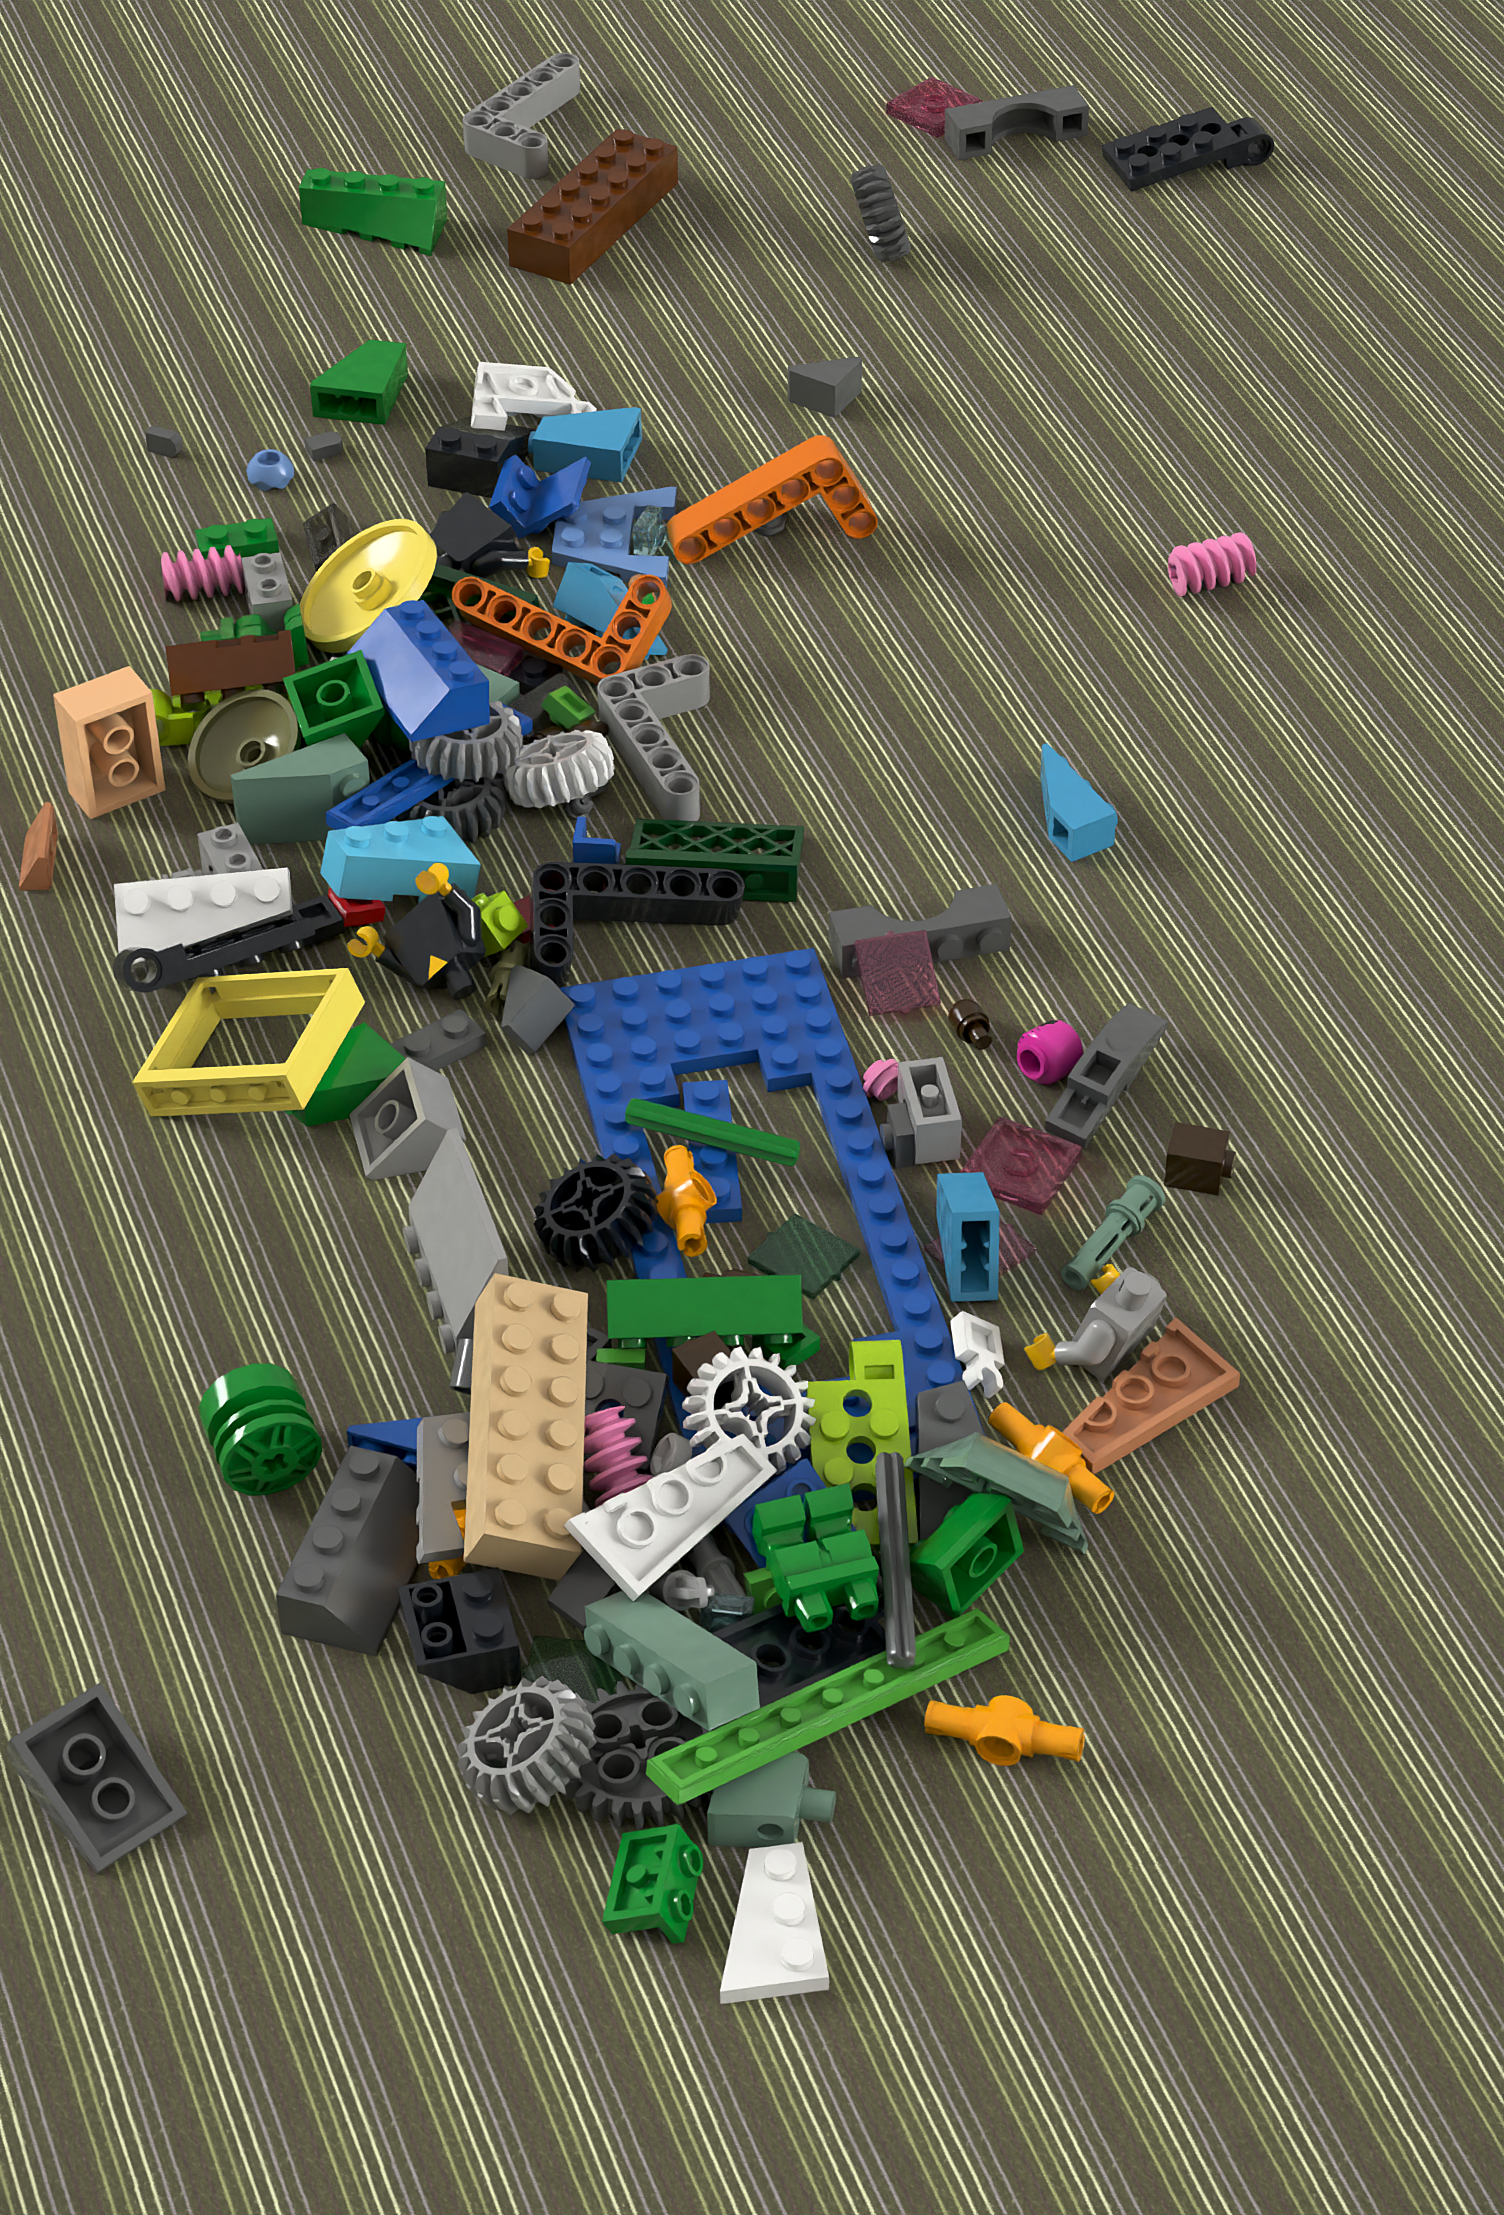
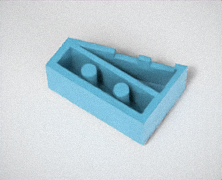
M428 816L423 819L400 822L389 821L385 824L362 827L351 826L346 829L328 831L320 874L338 898L392 901L393 894L418 896V902L420 903L429 894H425L418 889L415 879L422 871L428 872V869L434 863L444 864L449 871L447 882L449 884L455 883L462 890H465L471 899L475 895L481 864L444 816Z

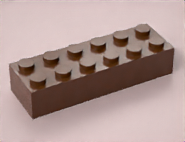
M616 129L507 229L509 266L571 285L678 184L677 146L664 143L660 139L637 135L629 130Z

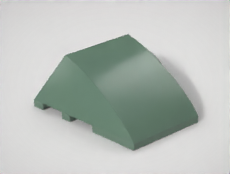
M978 1432L950 1444L909 1457L904 1464L905 1468L948 1489L955 1482L976 1493L1005 1495L1012 1501L1015 1512L1042 1524L1039 1533L1085 1554L1088 1548V1542L1075 1508L1069 1477Z

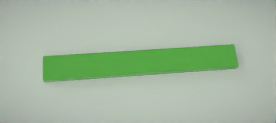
M976 1608L916 1636V1656L912 1667L907 1669L903 1667L892 1668L887 1663L885 1650L647 1760L646 1775L678 1806L1008 1651L1010 1636Z

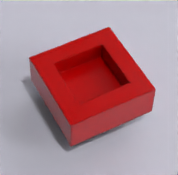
M331 888L328 889L327 896L343 918L344 927L383 922L386 907L381 900L338 898Z

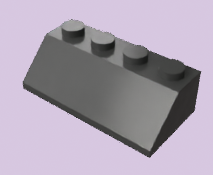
M350 1445L276 1593L282 1634L377 1657L401 1606L398 1587L410 1585L420 1565L416 1558V1546L419 1543V1525H416V1509L419 1506L420 1483H417V1473L397 1456Z

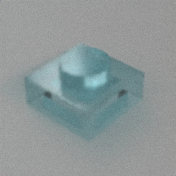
M647 505L634 524V555L653 556L657 548L663 547L667 536V526L663 525L662 508Z
M714 1592V1596L708 1597L707 1606L700 1608L701 1627L713 1633L755 1615V1597Z

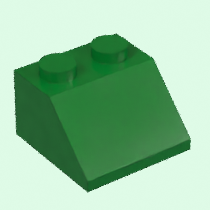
M362 650L283 678L307 747L345 733L355 746L360 749L385 714Z
M973 1493L962 1505L958 1504L948 1511L942 1525L927 1539H921L911 1549L909 1554L912 1587L953 1619L959 1617L1024 1552L1012 1501L1005 1495Z

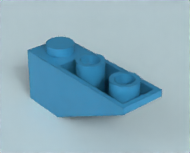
M568 562L552 607L566 613L565 620L581 627H587V625L596 629L595 635L602 638L628 589L620 578L591 563ZM631 627L627 629L622 638L627 640L633 639L639 634L641 628ZM659 635L655 638L644 659H648L649 655L667 654L668 649Z
M1048 743L1043 744L1040 780L1048 838L1071 862L1113 846L1115 826L1118 823L1114 807L1110 803H1106L1093 790L1091 784L1086 779H1082L1070 767L1068 761L1063 756H1060Z

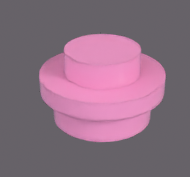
M889 1059L885 1062L878 1060L867 1069L863 1076L865 1080L863 1089L868 1097L875 1096L879 1101H883L897 1091L898 1062L895 1059Z

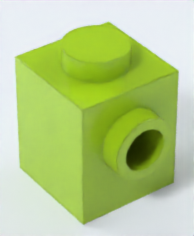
M505 891L489 897L485 893H481L472 898L481 910L482 939L486 948L484 957L504 950L529 926Z

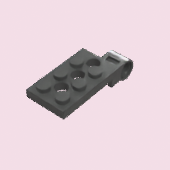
M459 1339L449 1388L471 1395L474 1340ZM586 1360L585 1416L600 1411L602 1406L610 1402H616L625 1406L623 1418H635L636 1423L624 1432L625 1436L641 1437L642 1440L640 1444L630 1450L631 1455L647 1456L648 1459L636 1471L650 1473V1462L656 1446L670 1377L664 1373ZM584 1453V1461L594 1454Z

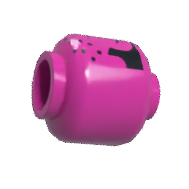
M1049 1020L1022 1035L1017 1047L1018 1066L1025 1076L1038 1084L1050 1085L1068 1076L1084 1054L1081 1039L1078 1033L1062 1020Z

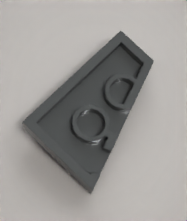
M964 1380L917 1394L915 1398L916 1455L950 1444L975 1432L984 1435ZM918 1474V1485L916 1487L919 1518L918 1541L931 1536L942 1525L944 1517L951 1508L958 1504L962 1505L976 1492L955 1482L948 1489Z

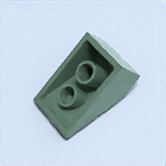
M345 733L230 775L236 823H239L250 844L327 840L328 831L335 829L326 825L325 812L370 785L368 760Z

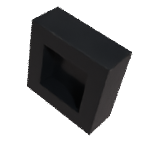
M527 655L509 674L508 678L519 682L520 694L544 701L547 695L563 680V667Z
M326 894L293 905V914L288 915L311 918L315 935L303 939L305 946L345 932L344 920Z

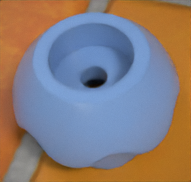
M273 449L258 452L251 458L246 469L250 483L255 484L256 487L263 491L270 490L273 487L285 488L290 479L294 477V467L290 459L282 452Z

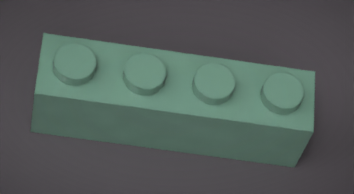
M622 1590L584 1606L587 1627L584 1630V1639L589 1652L706 1730H712L760 1708L756 1662L647 1592L642 1593L633 1602Z

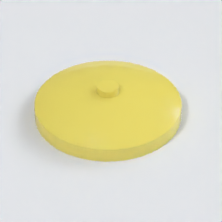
M394 519L376 524L344 543L318 569L302 596L300 608L305 637L317 649L324 652L338 653L348 651L385 608L398 606L405 601H418L432 577L436 564V546L430 535L415 521Z

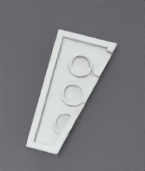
M288 868L114 884L119 953L129 947L149 948L159 951L179 943L183 944L184 949L197 944L201 946L217 940V937L235 931L242 932L293 914L290 872ZM142 957L136 959L131 969L137 968V965L145 963L146 960Z
M741 1434L690 1459L686 1464L668 1473L664 1472L625 1494L623 1492L605 1501L603 1505L587 1513L583 1512L569 1519L564 1527L634 1602L770 1479L777 1470L748 1438Z

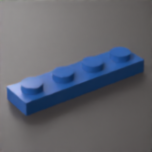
M727 1080L682 1083L684 1111L732 1123ZM687 1140L688 1152L691 1151L694 1158V1170L708 1181L717 1199L716 1204L706 1211L707 1219L705 1224L742 1221L736 1152Z

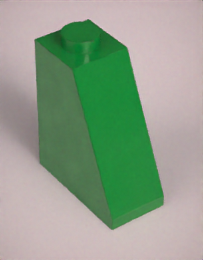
M370 339L314 379L310 384L313 417L385 425L408 376L406 343Z
M363 1022L348 1031L304 1110H284V1112L288 1115L293 1114L306 1127L350 1118L349 1114L406 1058Z

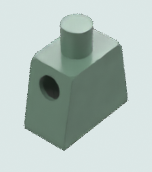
M791 1752L713 1789L707 1812L708 1845L769 1847L796 1843L801 1819L825 1823L832 1822L836 1791L809 1787V1759L803 1754Z

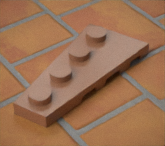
M1175 1317L1166 1326L1165 1334L1157 1342L1151 1341L1141 1352L1140 1360L1129 1371L1123 1370L1113 1380L1112 1388L1103 1397H1096L1062 1433L1083 1450L1080 1457L1086 1462V1468L1095 1475L1239 1387L1240 1373Z

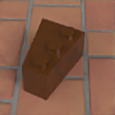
M290 630L278 631V634L256 637L255 635L240 636L238 639L209 640L165 646L171 697H180L182 705L206 702V694L221 693L222 700H225L234 694L250 689L262 688L278 694L287 693L283 678L296 674Z

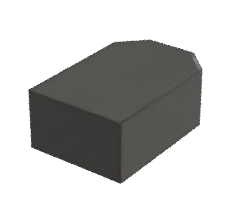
M152 425L145 432L147 451L173 458L183 448L182 438L175 431Z
M330 431L304 438L305 449L313 461L339 455L343 451V441L337 432Z

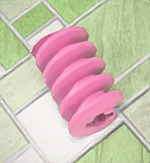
M1241 532L1235 533L1231 537L1224 535L1217 538V540L1207 539L1202 544L1193 542L1188 547L1183 545L1177 546L1168 557L1169 577L1173 589L1179 597L1186 595L1187 584L1191 592L1195 594L1201 590V581L1207 590H1212L1215 588L1216 578L1222 587H1226L1230 583V574L1237 584L1244 582L1245 571L1252 577L1256 574L1254 548L1250 539Z
M226 545L223 557L219 556L215 547H210L207 559L203 558L199 548L194 549L191 561H188L183 550L178 551L175 563L172 562L167 552L162 553L161 565L166 599L168 591H171L176 601L179 602L182 600L184 590L187 589L191 598L197 600L200 588L204 589L208 598H213L216 586H219L224 596H229L231 584H235L240 595L245 593L241 555L239 552V556H236L230 545Z
M625 1406L613 1407L585 1416L584 1435L588 1436L584 1438V1453L594 1455L584 1462L583 1467L587 1472L599 1473L590 1480V1489L605 1492L596 1499V1508L603 1505L605 1501L623 1492L625 1494L653 1478V1475L637 1474L636 1469L647 1462L648 1459L647 1456L631 1455L630 1450L640 1444L642 1440L641 1437L625 1436L624 1432L636 1423L635 1418L619 1417V1412Z

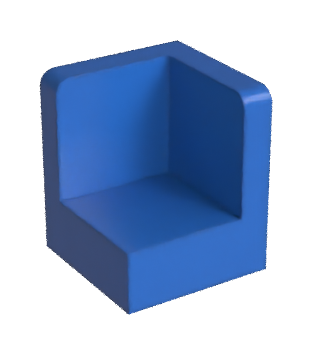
M577 817L572 842L573 863L620 865L622 856L621 843H616L614 839L587 838L586 817Z

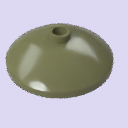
M265 689L242 691L216 705L199 724L189 747L188 767L195 785L206 796L215 801L234 804L230 775L299 750L302 731L293 706L280 694Z

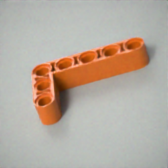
M817 435L674 515L666 525V533L676 559L684 564H693L819 493L845 533L851 538L862 539L869 536L875 531L878 520L865 490L834 441L830 437Z
M642 575L631 584L605 633L600 638L476 577H464L454 585L452 590V600L455 606L469 623L540 658L560 665L563 669L596 685L603 678L640 667L672 608V599L662 580L654 575ZM653 592L660 593L656 602L648 605L642 604L643 598L647 594ZM477 594L482 595L478 604L469 607L465 606L469 597ZM509 611L516 612L515 618L512 621L499 623L504 613ZM631 627L641 628L639 634L633 639L627 640L622 638L627 629ZM542 628L551 629L547 638L534 640L538 630ZM574 646H586L582 655L578 657L568 656ZM611 662L621 663L617 672L608 675L603 673L607 664Z

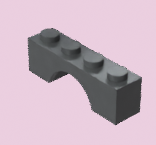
M1071 85L945 109L944 139L958 160L991 154L992 146L996 141L1012 134H1038L1055 142L1088 136L1089 105L1076 87Z
M992 884L956 890L951 905L943 913L921 921L893 919L880 913L872 905L829 912V946L843 979L872 974L892 962L894 964L879 972L886 971L895 965L896 968L892 970L901 969L896 958L863 974L862 969L865 971L870 969L867 966L865 968L861 967L870 942L876 944L878 941H881L883 943L872 957L877 959L887 947L890 939H893L881 963L887 960L885 957L892 945L923 959L922 965L926 964L927 960L928 964L1010 950L1012 917L998 885ZM909 936H912L920 941H923L925 945L912 938H909ZM904 938L909 939V942L906 947L904 946L905 943L902 945L900 944L903 943ZM915 942L917 946H923L921 954H919L917 947L915 950H910L908 947L909 943ZM864 943L861 957L859 958V952L862 944ZM873 943L871 944L872 949L869 951V956L872 955L879 944L876 946ZM911 944V945H910V948H914V947H915L914 944ZM895 947L892 948L894 955H896L895 952L901 956L910 955ZM890 952L887 958L893 957L892 952ZM908 956V957H902V958H901V959H903V958H905V959H906V958H910V959L915 960L914 958L909 957V956ZM867 958L866 964L871 967L877 965L878 962ZM900 961L904 967L917 965L913 961Z

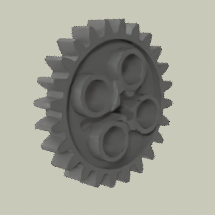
M618 1681L616 1686L617 1693L611 1696L602 1688L597 1689L599 1702L596 1704L582 1699L586 1704L585 1708L592 1715L593 1722L596 1725L593 1730V1736L597 1743L589 1749L592 1761L579 1767L581 1779H571L565 1785V1797L567 1799L576 1798L577 1810L579 1812L586 1811L592 1807L594 1821L600 1822L608 1814H612L615 1828H619L626 1818H633L634 1825L638 1830L642 1828L645 1817H653L655 1823L660 1827L664 1825V1813L670 1811L674 1816L682 1819L684 1818V1803L697 1808L702 1806L701 1795L677 1806L646 1775L647 1760L712 1730H706L637 1683L635 1690L628 1691L622 1681Z

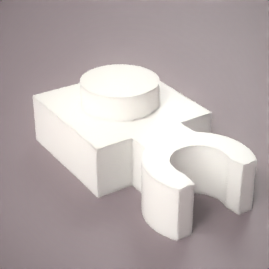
M962 1311L950 1321L955 1359L964 1362L967 1366V1370L962 1375V1380L965 1381L967 1389L971 1390L981 1382L984 1387L985 1397L991 1398L1003 1387V1379L998 1371L1005 1365L1000 1330L998 1326Z

